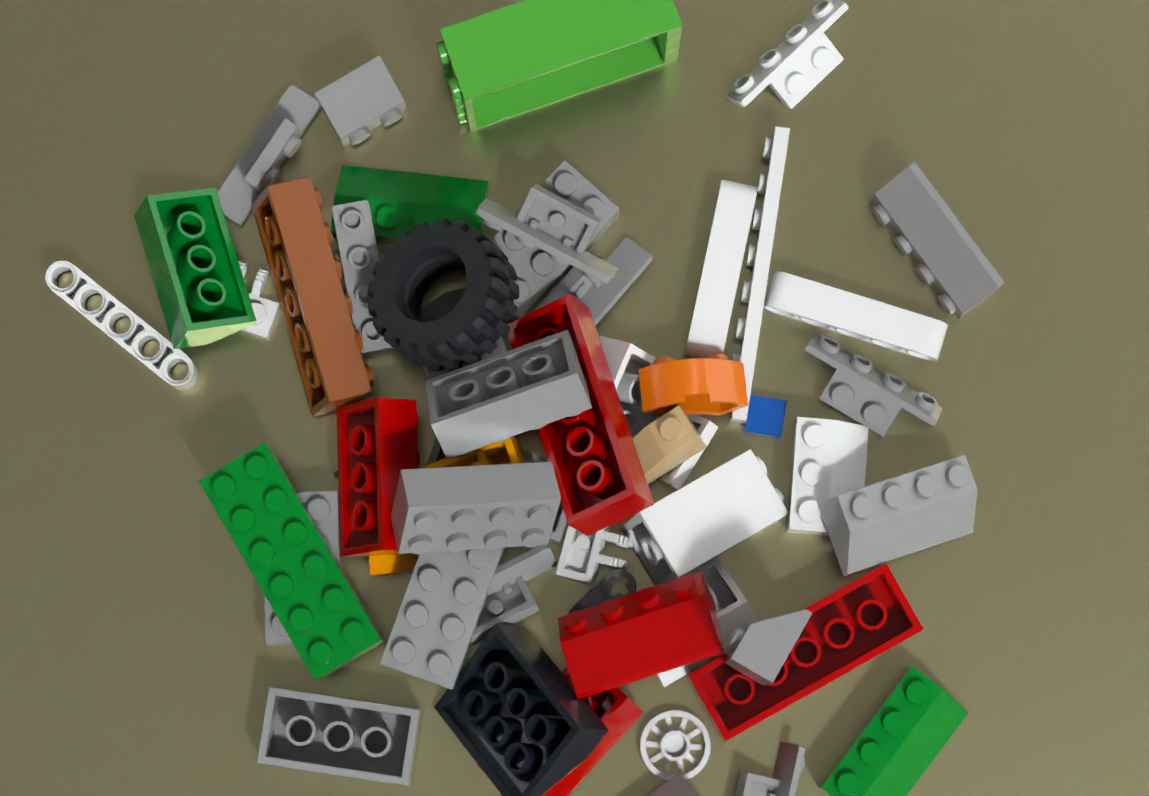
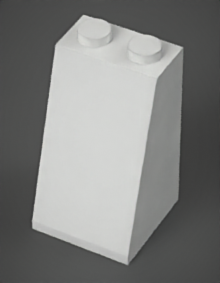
M750 449L659 500L653 506L640 511L625 523L621 530L626 537L635 539L632 548L654 586L675 580L680 576L690 574L787 516L789 512L786 509L787 503L783 494L777 488H774L768 479L767 468L764 462L758 456H755Z

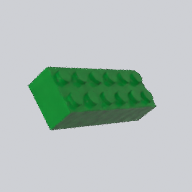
M266 442L199 480L204 492L314 680H321L384 642L275 454Z

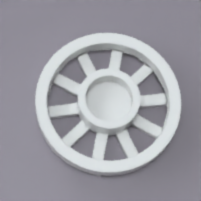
M679 710L666 711L652 718L644 728L640 740V752L645 765L653 774L664 780H670L675 776L668 775L672 761L677 762L679 773L685 780L695 776L707 763L711 750L710 737L704 724L694 715ZM670 716L683 717L678 731H674ZM664 718L668 728V733L666 734L655 726L659 720ZM690 720L698 728L686 735L683 732L687 721ZM650 729L662 738L661 742L646 741ZM702 733L704 744H690V739ZM646 747H657L661 749V752L649 759ZM690 749L704 750L700 762L689 754ZM665 756L667 760L661 772L653 763ZM684 758L696 766L687 773H685L682 762Z

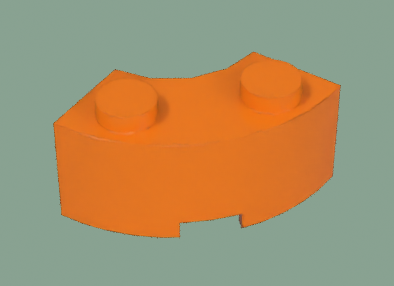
M713 354L706 358L675 360L673 357H660L653 360V365L638 369L642 411L661 417L677 406H680L687 415L709 414L720 416L748 406L744 364L728 360V356L725 354Z

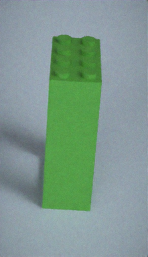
M523 0L439 29L442 41L437 42L436 47L442 68L441 71L448 90H451L453 105L460 124L467 122L470 132L677 61L682 22L674 0Z

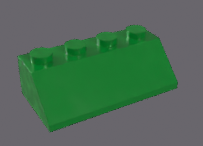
M342 165L333 206L367 200L370 205L376 243L395 245L399 241L397 237L407 230L411 233L415 231V225L426 221L432 226L433 221L436 219H448L451 223L459 220L467 223L471 228H477L483 233V218L476 215L475 212L478 206L487 198L489 182L486 180ZM332 213L331 229H330V230H331V233H332L333 237H334L335 239H337L336 229H335V224H334V219H333V213Z
M216 187L147 195L134 214L173 348L179 349L207 345L256 323L255 314Z
M907 667L819 784L818 788L829 796H907L969 712L945 690L915 667Z

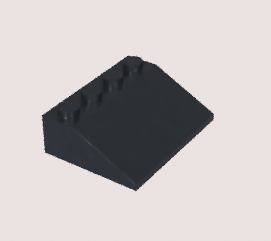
M496 623L460 671L454 689H447L434 706L435 710L502 796H542L586 760L609 730L583 698L578 700L573 685L523 626Z

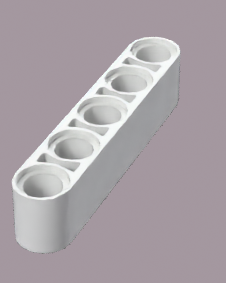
M721 180L685 355L706 358L707 356L723 354L758 190L756 186Z
M60 260L49 266L46 271L45 280L48 287L173 388L186 390L195 385L199 376L198 367L180 349H174L170 341L72 263ZM66 271L73 272L72 284L67 288H58L57 279L59 275ZM93 294H100L102 296L100 308L95 311H87L85 307L87 298ZM121 317H129L131 320L129 331L124 334H116L114 332L116 320ZM152 339L158 340L160 344L159 352L153 357H144L142 353L144 344ZM180 362L187 363L189 367L187 376L179 381L173 380L171 377L173 366Z
M780 271L773 273L764 302V308L773 313L929 361H938L948 324L940 320Z

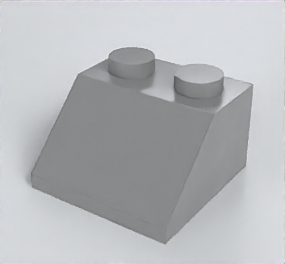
M380 56L375 57L315 93L323 113L343 146L349 142L352 145H356L364 141L371 135L370 130L380 124L386 127L395 123L403 116L401 112L406 110L405 101Z

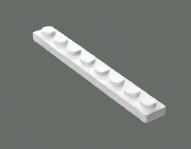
M775 126L773 137L766 136L763 158L769 159L767 173L760 172L757 194L764 195L762 209L755 208L752 230L758 231L756 245H749L746 266L753 267L751 281L744 280L741 302L748 303L746 318H738L735 339L742 340L740 354L733 353L732 361L744 364L748 406L730 412V422L745 424L747 420L790 128Z

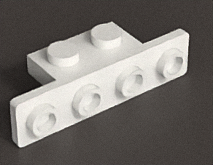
M821 0L813 7L812 14L804 22L793 26L786 33V39L775 49L764 53L759 59V64L749 74L742 75L734 82L733 89L726 95L730 102L745 107L769 85L785 107L792 109L844 60L824 32L848 10L847 4L842 0Z

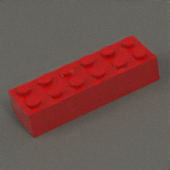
M569 293L507 324L510 327L507 334L512 349L568 330L588 387L592 405L591 409L582 411L573 417H565L548 423L538 429L547 460L553 464L561 495V504L568 525L589 536L653 506L654 502L589 307Z
M886 563L805 608L812 615L773 683L763 686L725 664L724 661L728 656L727 654H723L686 675L723 742L924 630Z

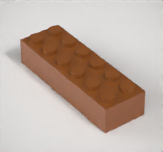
M306 177L267 186L252 204V209L312 417L334 412L336 407L363 400L372 392L373 375L370 367L364 365L361 355L363 350L362 337L358 329L354 330L350 317L353 313L352 302L347 293L344 294L341 286L342 268L339 260L333 258L330 244H332V233L328 223H323L320 213L322 208L320 192L317 187H313L311 178Z

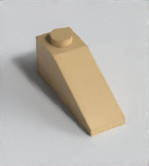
M680 406L648 424L632 438L647 484L707 448L689 416Z

